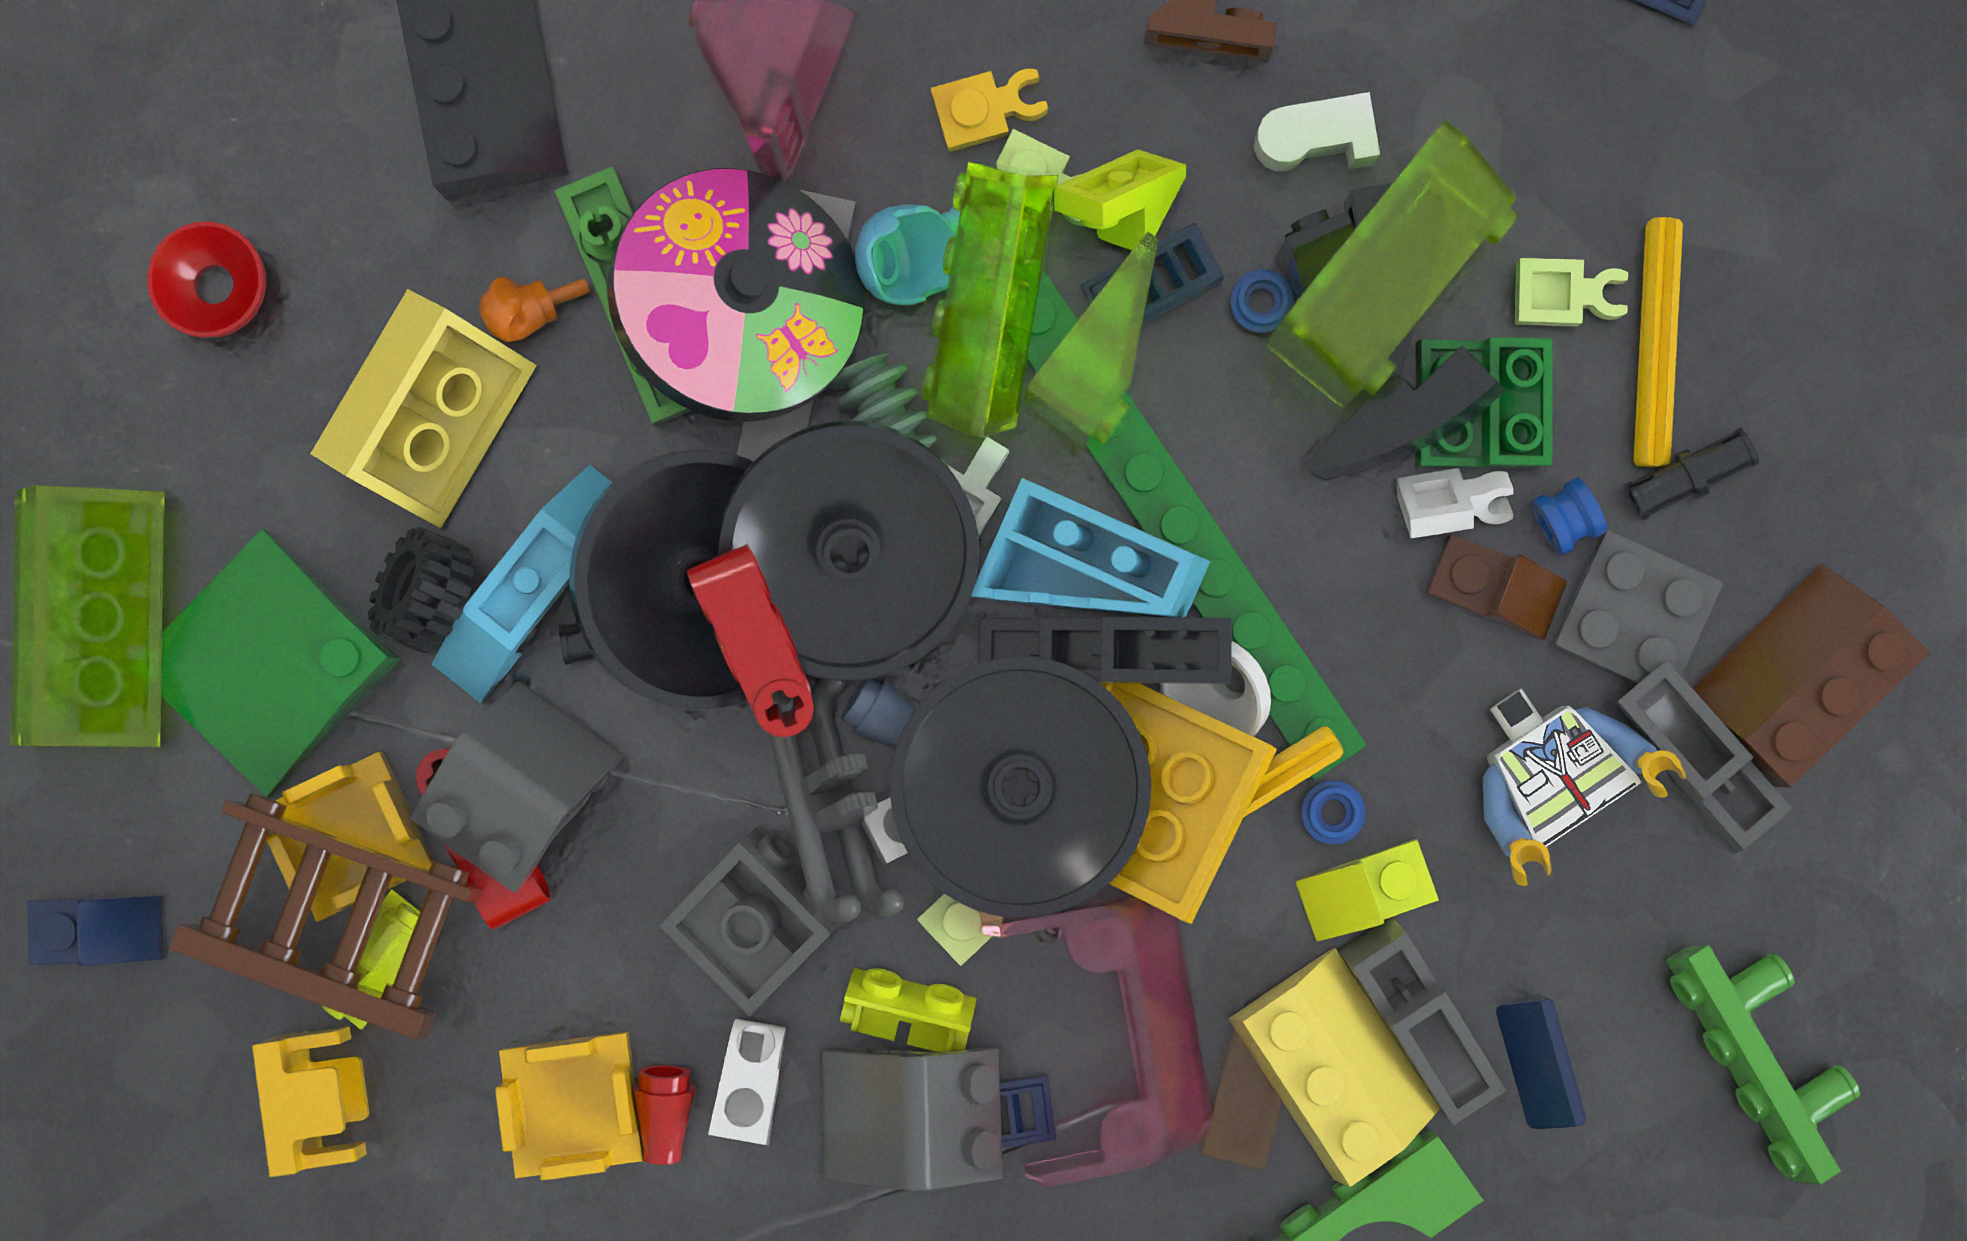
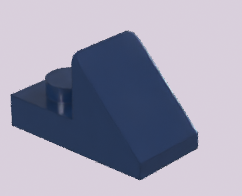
M162 895L27 901L29 965L78 963L80 966L163 959Z

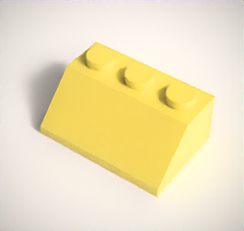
M407 289L310 454L348 478L441 529L537 365L446 308Z
M1331 948L1228 1018L1335 1181L1350 1187L1402 1152L1440 1110V1107L1336 948Z

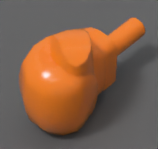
M501 276L496 278L490 284L489 290L481 296L478 310L490 334L505 343L514 342L533 334L542 328L545 323L557 320L555 305L588 294L590 289L585 278L547 291L541 280L521 286L514 280Z

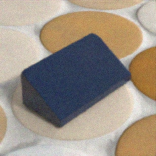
M1536 994L1500 1004L1496 1007V1015L1529 1127L1534 1129H1551L1585 1125L1587 1118L1554 1001L1543 995Z

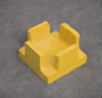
M377 752L351 765L334 767L282 792L283 797L275 800L287 806L284 818L429 870L432 860H434L418 824L409 819L412 811L384 752ZM274 832L269 835L267 842L290 890L307 844ZM331 853L311 906L316 922L323 921L353 906L368 866ZM392 875L388 889L407 880Z
M350 1026L311 1032L286 1033L252 1045L270 1177L296 1174L301 1170L355 1162L367 1155L365 1141L322 1147L321 1136L341 1133L345 1130L347 1122L361 1121L369 1116L361 1057L350 1056L314 1061L310 1057L309 1048L336 1045L350 1040Z
M629 1031L508 1047L499 1050L502 1083L495 1088L502 1147L504 1152L512 1151L515 1178L540 1175V1180L557 1179L605 1172L612 1165L643 1161V1143L632 1091V1085L635 1084Z

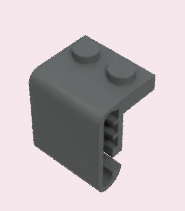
M517 681L458 737L409 819L516 894L527 882L553 838L584 806L591 795L590 790L596 793L619 763L623 754L521 681Z
M867 1048L820 1050L823 1180L890 1189L922 1191L1003 1179L999 1049L972 1048L936 1053L877 1050L872 1051V1054L868 1053Z

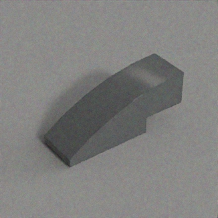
M1667 660L1616 702L1638 734L1651 743L1657 751H1670L1677 756L1685 771L1686 778H1680L1677 772L1667 769V772L1735 853L1748 848L1793 809L1750 761L1754 757Z
M1392 917L1386 919L1384 924L1375 926L1338 951L1452 1126L1506 1092L1505 1087L1446 991L1437 983L1406 931Z

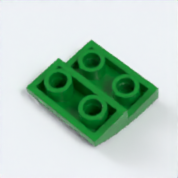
M1489 337L1486 340L1421 339L1416 342V389L1462 345L1507 391L1471 421L1440 441L1415 452V468H1524L1552 466L1553 338Z

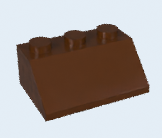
M1819 564L1719 660L1692 689L1754 757L1750 761L1772 786L1791 788L1930 652L1884 605L1825 565Z

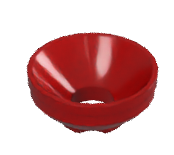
M212 221L194 222L181 226L171 232L157 246L150 259L147 271V289L151 303L157 313L171 327L194 337L219 338L232 334L246 326L257 314L263 303L266 291V271L256 248L242 233L221 223ZM220 267L226 269L233 280L231 294L220 303H206L198 291V283L201 276L212 268Z

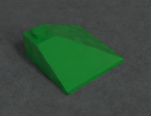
M261 529L130 667L266 797H270L390 672L401 658L265 529Z

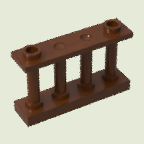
M249 793L246 803L225 800L221 813L243 820L246 823L210 917L203 916L200 925L178 924L169 950L414 1040L428 1037L437 1012L420 1006L424 996L419 994L418 991L453 898L465 902H478L482 889L466 884L470 873L436 860H432L430 868L427 870L284 818L286 805L256 794ZM273 831L307 845L271 939L264 938L260 948L238 940L240 928L236 927L235 924L269 834ZM331 853L368 867L332 962L325 961L322 970L298 962L302 951L296 949ZM393 875L429 889L394 983H386L384 991L380 992L359 984L362 973L357 971Z

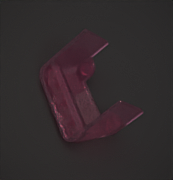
M828 0L694 1L688 25L697 29L696 44L712 84L760 173L778 178L784 182L789 178L856 16V11Z
M1130 895L1076 905L1054 914L1030 918H1005L982 923L985 936L998 938L1063 927L1066 948L1075 964L1090 972L1105 973L1118 970L1141 1099L1121 1103L1107 1113L1100 1127L1101 1149L1024 1164L1027 1178L1045 1188L1141 1169L1189 1149L1206 1137L1212 1123V1110L1177 917Z

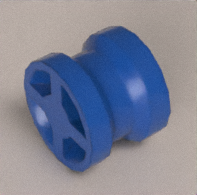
M1579 477L1564 483L1562 492L1553 497L1543 494L1530 501L1534 518L1543 536L1559 556L1573 550L1577 540L1585 536L1594 539L1607 532L1606 521L1600 506L1588 486Z

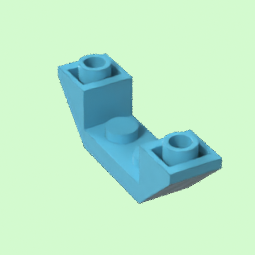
M588 465L538 512L462 608L464 610L459 620L456 619L453 623V630L445 638L431 664L481 704L487 700L521 657L522 653L517 649L569 585L570 563L578 531L593 503L612 483L591 465Z

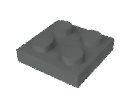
M1607 529V532L1599 538L1551 646L1635 685L1640 683L1665 660L1682 676L1724 582Z

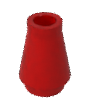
M674 1065L643 1067L639 1070L638 1082L632 1085L643 1143V1160L657 1165L678 1163L681 1161L682 1144L696 1086L690 1083V1070Z

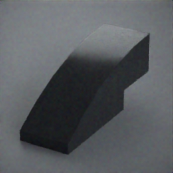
M1461 345L1417 389L1396 373L1318 448L1304 464L1312 473L1327 479L1363 472L1402 459L1440 441L1471 421L1507 390Z

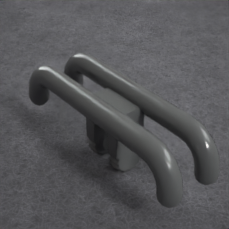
M820 678L811 694L814 709L810 724L821 767L805 777L795 735L779 737L768 733L808 892L814 907L820 915L833 923L839 924L852 921L859 915L861 906L866 912L877 918L890 917L902 910L904 897L898 890L888 889L882 891L878 886L861 819L878 808L875 793H854L851 784L863 772L868 770L865 755L861 753L844 756L835 723V702L838 695L845 690L847 680ZM783 689L772 693L773 704H778L783 712L792 709L793 697L788 698L784 694ZM838 831L855 896L847 894L839 897L836 893L820 832Z

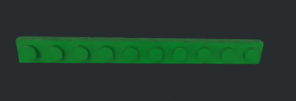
M1009 220L958 254V261L1140 529L1211 561L1192 605L1201 618H1232V642L1248 651L1263 670L1270 688L1271 697L1268 717L1288 747L1324 726L1329 727L1336 735L1343 748L1341 758L1310 776L1311 781L1317 780L1367 746L1012 222ZM1237 670V672L1239 673V675L1241 676V678H1242L1243 681H1244L1243 676H1242L1241 673Z

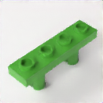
M611 166L554 190L652 424L657 426L690 412L691 410L663 395L642 376L625 353L613 327L607 298L609 263L615 244L634 213L615 168Z
M1709 945L1685 947L1665 959L1674 975L1670 978V982L1676 996L1686 1008L1696 1012L1706 1030L1703 1033V1040L1708 1051L1720 1065L1728 1067L1739 1086L1735 1091L1737 1100L1744 1112L1753 1121L1760 1122L1772 1143L1768 1146L1770 1157L1779 1171L1787 1178L1793 1179L1794 1182L1821 1185L1841 1172L1817 1131L1816 1124L1860 1097V1091L1855 1080L1843 1066L1834 1065L1794 1091L1751 1018V1011L1795 984L1794 977L1784 960L1777 954H1769L1729 979Z

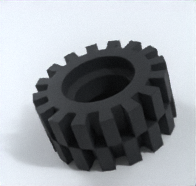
M417 527V530L414 528L408 530L406 538L400 537L395 543L396 552H389L384 562L387 566L383 573L378 572L375 582L379 583L378 589L371 592L369 602L375 605L368 611V619L372 621L369 626L376 635L415 651L428 653L430 647L436 649L441 645V635L448 637L453 630L451 621L453 618L459 620L464 610L459 606L462 599H468L471 588L466 586V583L474 576V568L469 567L474 558L473 554L469 553L470 549L423 527Z

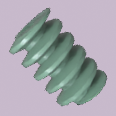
M889 354L873 356L844 368L829 385L831 389L836 390L850 389L837 401V407L839 412L859 413L851 421L876 423L896 429L913 437L928 448L937 441L935 434L915 435L913 430L928 417L926 411H906L904 407L905 404L918 394L917 388L896 387L895 381L909 370L907 363L887 364L885 358ZM940 458L946 464L945 459Z

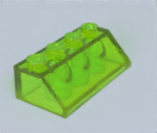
M968 162L966 173L962 172L959 175L953 195L954 210L960 211L956 237L951 236L949 238L943 256V272L949 275L946 299L940 300L937 304L932 324L933 336L939 338L935 363L928 365L922 384V398L929 401L926 418L977 437L989 436L1016 427L1054 206V187L1057 186L1059 175L989 162Z
M43 485L15 490L10 746L160 747L165 491Z

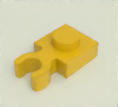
M1037 69L1020 70L1009 79L1006 86L996 88L992 71L932 87L931 95L948 153L1009 136L1005 120L1007 117L1015 116L1023 121H1035L1044 117L1048 113L1046 101L1029 105L1023 103L1018 96L1021 88L1039 82Z

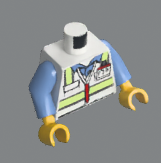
M1521 688L1490 708L1510 740L1486 756L1490 767L1482 777L1484 821L1505 855L1510 857L1514 881L1520 886L1528 885L1527 876L1522 867L1523 864L1529 861L1538 862L1544 867L1545 873L1549 876L1552 870L1550 855L1546 847L1642 783L1636 773H1643L1648 788L1658 798L1668 796L1665 787L1655 779L1658 773L1668 769L1677 772L1680 778H1686L1682 764L1675 754L1670 751H1657L1651 743L1627 724L1589 707L1574 710L1570 706H1560L1541 718Z

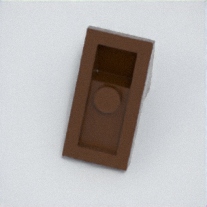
M1170 0L1149 16L1144 44L1268 62L1274 48L1277 22L1264 21V15L1261 12L1247 8H1228L1225 15L1214 13L1216 0Z
M1450 534L1446 538L1425 595L1543 641L1547 636L1568 581L1522 555L1517 554L1509 557Z

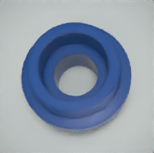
M1267 269L1253 270L1243 275L1236 282L1230 296V308L1235 320L1243 328L1254 333H1269L1279 329L1290 317L1294 306L1293 291L1289 283L1280 274ZM1262 291L1269 294L1273 301L1272 309L1267 313L1254 311L1250 305V296L1253 293Z
M1333 780L1321 782L1312 787L1303 799L1301 805L1302 823L1307 832L1320 842L1326 844L1347 842L1355 837L1363 826L1365 820L1363 799L1357 790L1347 783ZM1329 800L1338 801L1344 810L1343 818L1334 825L1327 824L1321 817V808Z

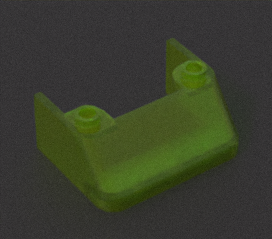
M1445 119L1287 313L1265 346L1343 409L1362 389L1373 396L1397 367L1388 357L1480 243L1486 239L1495 246L1519 217L1517 213L1510 209L1517 196L1467 135Z

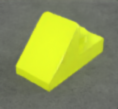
M1137 149L1055 186L1054 211L1080 219L1082 225L1097 229V235L1103 241L1138 253H1144L1153 242L1186 178V164Z
M1416 839L1295 881L1316 942L1384 924V919L1439 900L1418 840Z

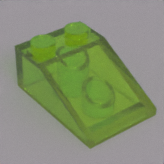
M1150 232L1144 235L1026 387L1024 404L1084 450L1094 437L1105 444L1127 415L1126 412L1131 407L1123 400L1131 381L1158 244V238Z

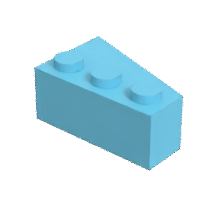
M1022 478L979 573L971 597L995 602L1138 616L1186 617L1211 561Z

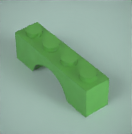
M1428 1129L1421 1135L1418 1133L1402 1152L1350 1187L1337 1182L1332 1187L1336 1196L1315 1210L1311 1204H1308L1292 1213L1280 1224V1228L1284 1233L1273 1241H1339L1347 1233L1362 1225L1382 1221L1408 1225L1432 1238L1484 1200L1441 1139Z

